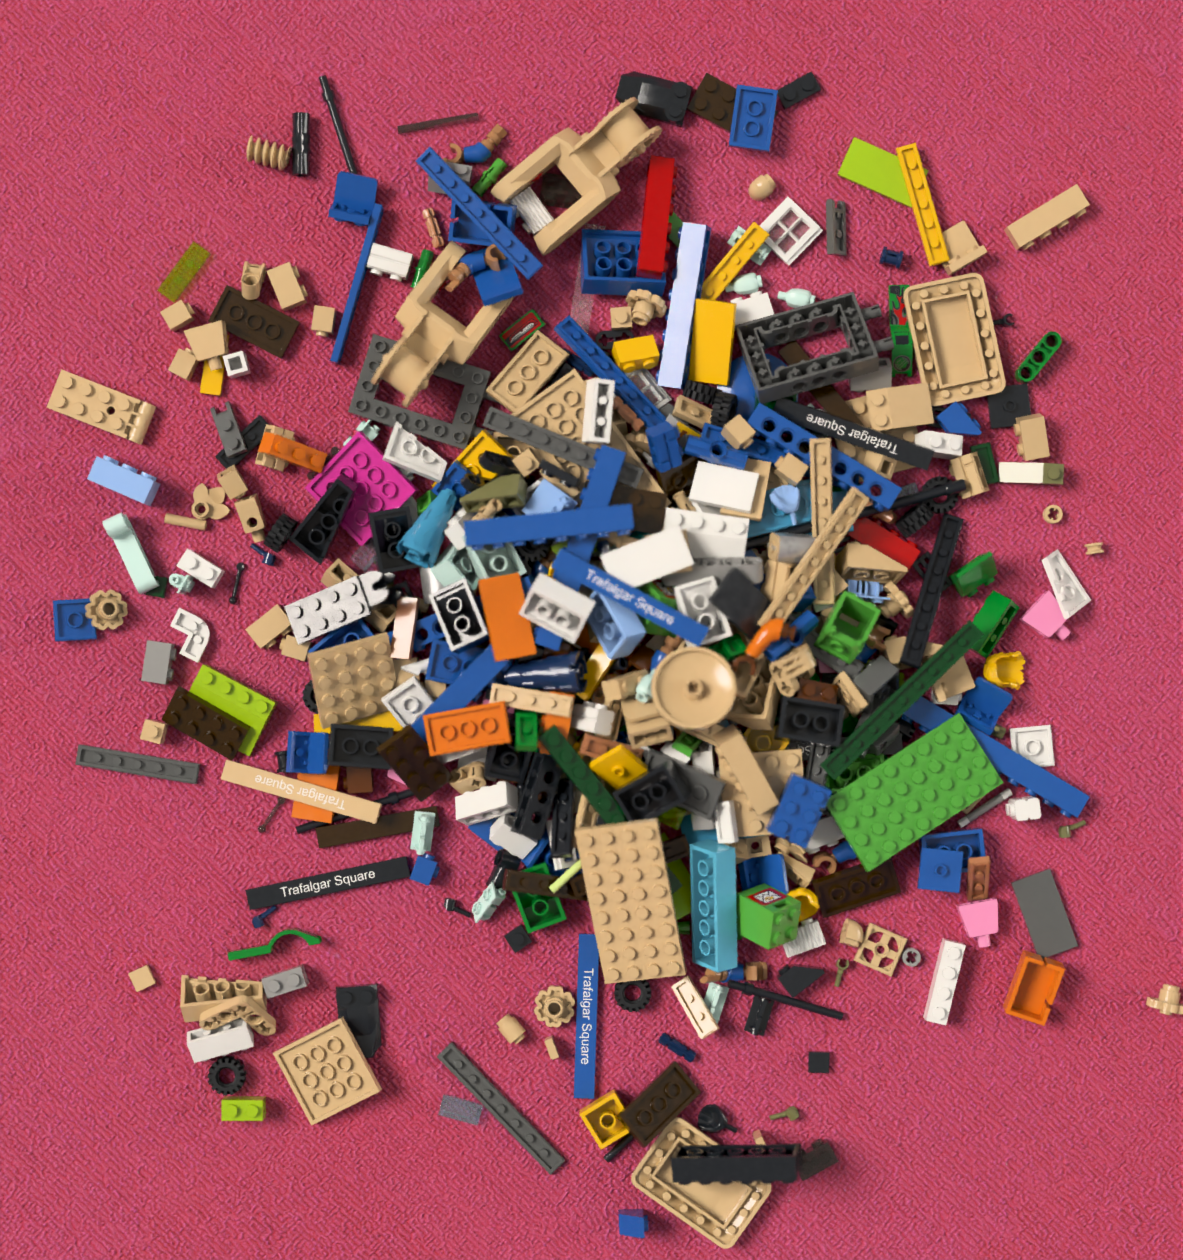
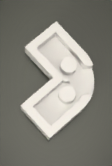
M179 608L170 625L188 635L179 654L199 663L210 640L208 625L200 617Z

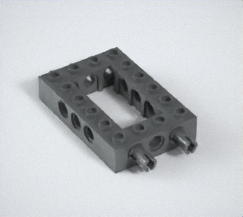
M850 292L735 325L737 341L759 403L764 404L878 371L877 353L894 349L891 336L873 341L865 321L882 317L879 304L861 309L854 292ZM841 327L848 348L840 349L839 352L828 355L822 354L820 357L811 360H801L800 363L790 366H780L775 370V375L772 376L770 361L766 359L765 349Z
M373 334L348 410L349 414L391 428L394 427L397 421L410 434L412 433L413 435L464 451L469 445L470 439L476 438L484 429L476 426L483 400L487 399L499 403L486 393L492 375L491 372L465 363L461 365L447 360L444 365L441 362L432 374L435 378L439 379L441 377L454 382V384L465 385L453 423L444 422L375 399L376 393H379L380 390L378 388L379 383L375 386L371 383V380L383 362V355L389 353L397 341ZM487 430L493 436L494 431Z

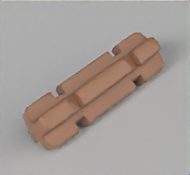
M427 208L423 210L422 214L424 219H427L425 223L430 238H433L431 240L433 247H442L445 245L443 236H440L442 233L437 218H434L436 216L434 209Z
M619 396L613 399V409H617V413L628 424L631 423V427L636 432L644 426V422L640 418H636L637 415L627 404H623L624 401Z

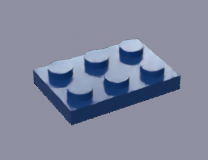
M737 84L728 147L769 153L778 90Z

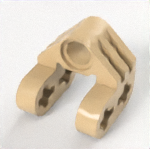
M805 640L801 645L791 648L785 654L786 656H782L769 665L770 673L779 691L784 696L791 697L798 691L799 682L797 678L809 680L815 673L814 666L817 662Z

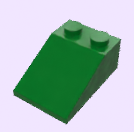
M989 551L980 554L948 576L961 597L967 595L969 598L978 592L977 587L982 584L987 586L995 580L993 576L998 574L992 553Z
M546 862L521 870L550 875ZM512 891L528 934L567 919L559 897Z

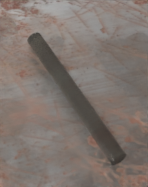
M478 112L400 125L397 128L398 134L478 121L479 118Z

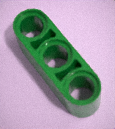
M1051 331L1045 334L1017 367L1014 374L1017 382L1021 384L1030 382L1048 362L1062 342L1061 336L1057 332ZM1047 337H1052L1055 340L1054 347L1047 345ZM1034 353L1042 355L1041 363L1035 362L1033 358ZM1024 368L1029 371L1030 377L1028 379L1021 376V369Z

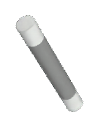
M1007 788L958 820L957 823L963 828L1012 796L1011 790Z

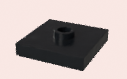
M1027 384L1005 386L1000 393L987 396L990 429L1013 427L1016 424L1015 418L1031 415Z

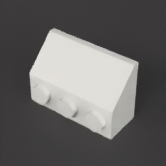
M540 573L533 583L519 615L574 644L596 602Z

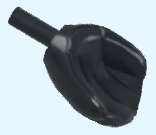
M708 1104L699 1112L697 1126L701 1131L718 1133L726 1128L734 1133L737 1132L736 1127L727 1124L728 1119L716 1104Z

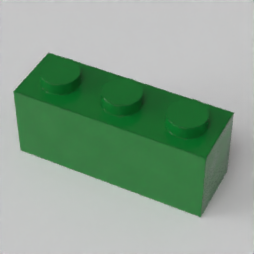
M993 590L986 598L985 604L979 613L974 617L973 623L984 636L970 650L987 659L1020 607L1011 599Z

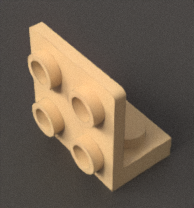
M961 221L942 232L950 259L948 262L942 263V266L948 276L987 253L984 245L979 247L965 221Z
M964 656L931 686L938 703L975 688Z

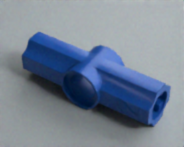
M691 435L688 436L684 448L685 454L705 459L710 464H721L739 470H744L748 458L747 452L728 447L722 441L716 440L711 442ZM712 451H718L720 455H715Z
M806 610L789 625V627L797 626L793 641L790 640V637H786V639L780 638L779 641L772 642L763 651L765 657L771 662H775L791 648L801 645L804 637L819 625L816 615Z

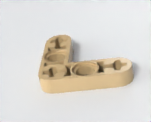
M245 995L236 996L200 1014L199 1026L204 1030H213L235 1019L242 1018L261 1035L269 1036L276 1032V1020L254 1000Z

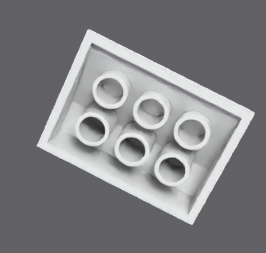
M666 508L664 530L677 525L680 526L681 530L686 529L692 558L744 557L749 519Z

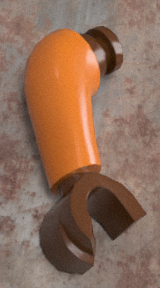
M783 618L767 621L745 650L746 654L739 655L731 665L733 673L739 670V663L741 661H747L751 665L750 675L754 676L756 672L755 658H758L772 642L779 641L780 638L786 639V637H790V640L793 641L797 626L789 627V624L784 623Z

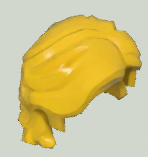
M1020 651L1006 654L1000 652L990 655L984 664L983 675L987 681L1000 688L1010 687L1019 690V685L1024 683V673L1020 671L1024 669V657Z

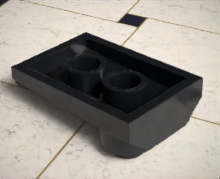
M633 71L621 75L615 98L621 104L625 100H629V98L636 97L639 102L634 111L638 116L682 127L693 86H689L684 82H674Z
M377 983L336 986L338 1019L344 1017L365 1058H373L377 1049L382 1045Z

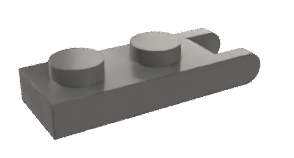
M828 199L826 201L827 255L846 256L845 202L838 201L837 208H835V201Z
M230 401L225 402L226 411L217 414L215 407L210 408L226 456L230 459L248 450Z

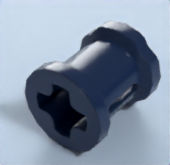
M884 246L879 264L885 263L899 269L904 251L896 252Z

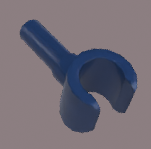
M252 543L250 547L264 556L262 563L273 566L276 559L275 555L262 550Z
M275 905L264 913L253 917L252 923L255 929L265 925L263 918L277 909Z

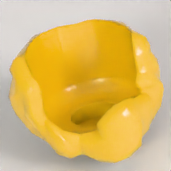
M798 887L790 890L787 894L801 901L799 922L811 917L819 909L818 897L809 889Z

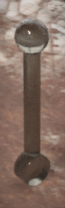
M337 447L331 449V453L326 457L324 465L333 455L339 452ZM309 472L307 478L312 480L317 472Z
M279 797L277 799L278 803L276 804V806L273 808V810L271 811L263 825H260L258 827V831L260 833H264L266 831L267 824L270 822V820L272 819L280 805L286 802V799L284 797Z

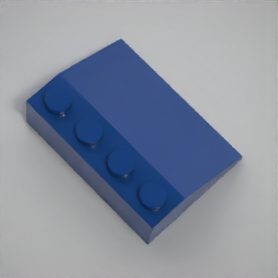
M581 230V294L627 296L630 290L637 291V289L650 291L652 295L662 297L666 285V274H662L661 280L636 277L641 231Z

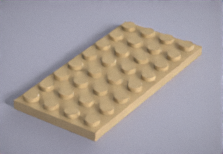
M575 369L511 414L593 449H601L602 445L582 443L587 385ZM611 420L610 443L603 445L626 452L625 462L644 469L639 484L635 489L664 493ZM528 445L540 462L544 459L551 463L557 459L566 472L580 479L577 488L582 492L589 469ZM619 481L616 483L617 486L633 488ZM581 493L573 498L575 501L578 502L574 510H576L577 507H581ZM668 498L666 501V507L671 504ZM598 537V539H597V542H598V543H599L600 541H604V540H600V539H599L600 537Z
M658 819L576 828L575 836L605 984L686 975V965Z

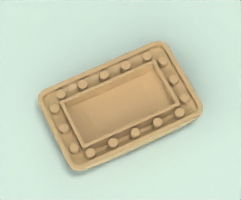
M969 273L908 287L903 294L905 310L921 383H928L931 405L941 406L954 403L955 401L960 402L1000 393L1005 388L1006 381L983 277L977 273Z
M676 1117L662 1130L631 1175V1181L636 1188L723 1249H728L735 1244L769 1196L772 1186L771 1184H762L761 1181H753L751 1184L732 1182L728 1185L720 1184V1182H712L709 1185H701L699 1182H691L689 1185L673 1183L671 1157L678 1146L720 1145L684 1119Z

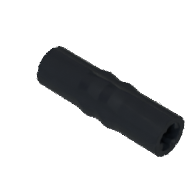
M305 112L292 114V175L298 177L310 176V114Z

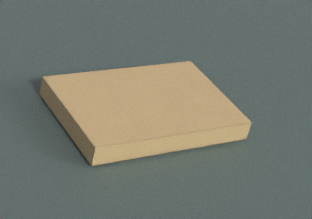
M747 458L744 471L759 473L750 514L721 508L720 515L761 522L771 462Z

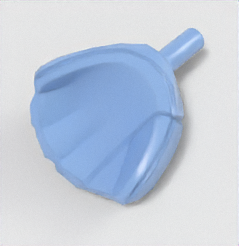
M782 485L775 488L770 494L772 503L782 512L790 513L792 525H797L795 511L798 510L800 505V489L793 485Z

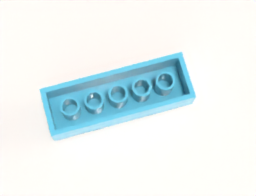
M707 839L690 844L692 962L719 973L737 967L736 854L734 847L718 844L716 841Z

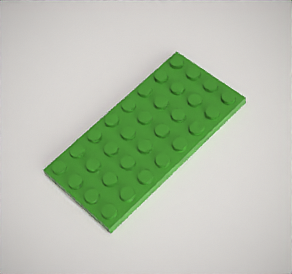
M957 713L831 795L825 807L866 872H869L1001 785L1003 781L960 713Z

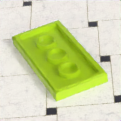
M854 137L837 176L912 208L898 157ZM923 168L926 176L929 170Z

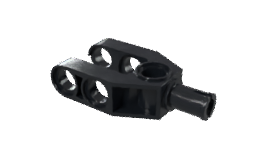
M484 451L479 458V464L482 468L500 474L497 478L511 474H521L512 462V457ZM466 473L460 482L467 491L473 492L497 478L489 479L482 477L481 474ZM521 474L528 487L537 481L528 479Z

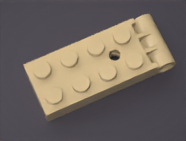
M61 369L46 408L142 445L156 406ZM114 408V414L110 415L109 410Z

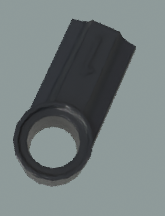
M500 849L495 856V866L486 885L489 886L493 881L496 889L502 888L505 869L518 870L521 858L513 856L509 851Z

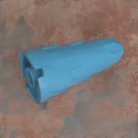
M448 488L441 490L399 541L396 549L400 555L405 551L407 553L405 559L424 568L428 566L432 568L446 535L443 531L448 527L447 522L451 519L453 509L458 500L457 494L453 490Z

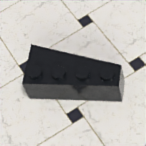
M344 473L337 477L289 538L291 542L320 565L329 554L359 486Z

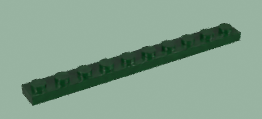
M969 620L836 748L820 766L835 780L971 649L984 634Z
M552 725L537 737L606 824L629 822L621 807L555 725ZM667 866L671 892L674 894L683 885Z

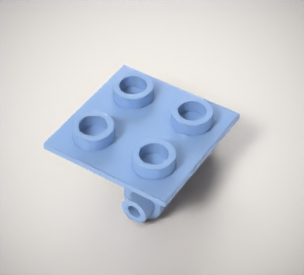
M544 478L522 509V512L529 515L573 510L578 502Z
M846 579L845 581L849 586L844 591L856 594L861 600L865 598V601L883 603V599L890 600L888 597L879 596V592L883 591V584L879 582L864 581L862 586L861 580Z

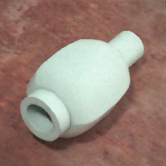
M746 273L737 276L733 283H730L725 288L726 292L735 291L740 295L755 293L759 290V287H763L761 275Z
M793 288L788 292L779 291L777 299L785 300L787 305L792 308H798L815 303L816 296L812 295L809 290Z
M652 669L650 674L645 675L636 687V699L642 703L652 699L651 684L656 669Z

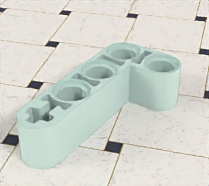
M121 512L102 521L107 534L114 540L139 594H144L158 587L159 582L154 578L156 575L128 517Z

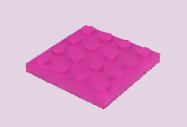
M361 430L322 469V472L312 479L305 489L319 501L342 473L358 484L357 491L341 526L360 546H363L371 538L368 513L401 508L418 489L395 465L382 460L384 453Z

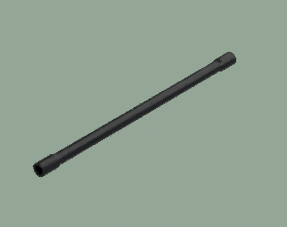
M963 479L939 487L896 498L888 511L966 491L965 482ZM872 505L866 506L856 520L883 512L877 511ZM812 522L776 532L808 534L812 532ZM771 533L747 539L745 552L767 545Z

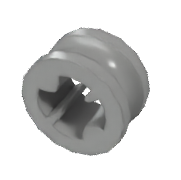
M908 947L903 950L901 959L907 966L914 967L920 962L921 955L915 948ZM910 951L912 954L913 952L916 953L914 962L906 961V958H908L907 953Z

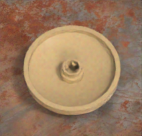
M684 647L668 654L657 666L651 684L652 699L659 714L670 724L685 730H702L716 725L729 713L735 700L736 681L729 664L716 652L703 647Z

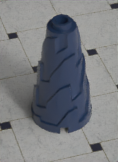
M573 651L567 654L549 656L547 659L511 665L504 672V679L506 683L514 687L583 693L586 690L588 680L583 679L584 674H588L586 659L583 652Z

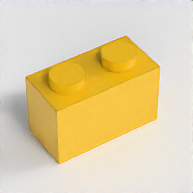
M653 335L613 343L612 356L614 362L625 373H631L639 369H651L658 365L660 355Z

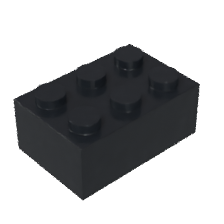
M782 696L779 700L774 739L836 749L840 746L845 706Z
M331 724L328 765L391 770L390 765L376 748L394 735L395 729Z
M671 759L622 785L612 793L629 822L653 819L686 801L691 796Z

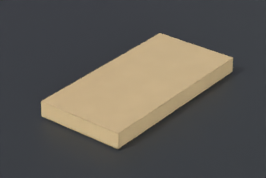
M537 330L488 386L486 393L510 412L514 413L538 394L569 358V353Z

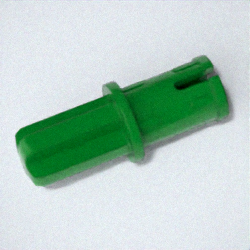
M422 250L418 265L414 268L416 272L410 286L411 288H415L430 268L434 255L432 251Z

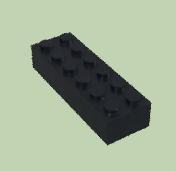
M801 1144L678 1146L671 1157L672 1181L680 1185H689L691 1182H699L701 1185H709L712 1182H720L723 1185H728L732 1182L751 1184L753 1181H761L762 1184H771L774 1181L791 1184L798 1180L803 1169Z

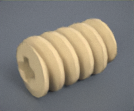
M251 135L246 150L247 161L252 162L255 159L256 164H260L262 161L264 166H268L270 163L273 169L278 165L279 170L283 171L289 162L292 147L290 146L285 151L284 144H282L277 149L276 142L270 147L267 139L264 144H261V138L258 137L256 142H253V136Z

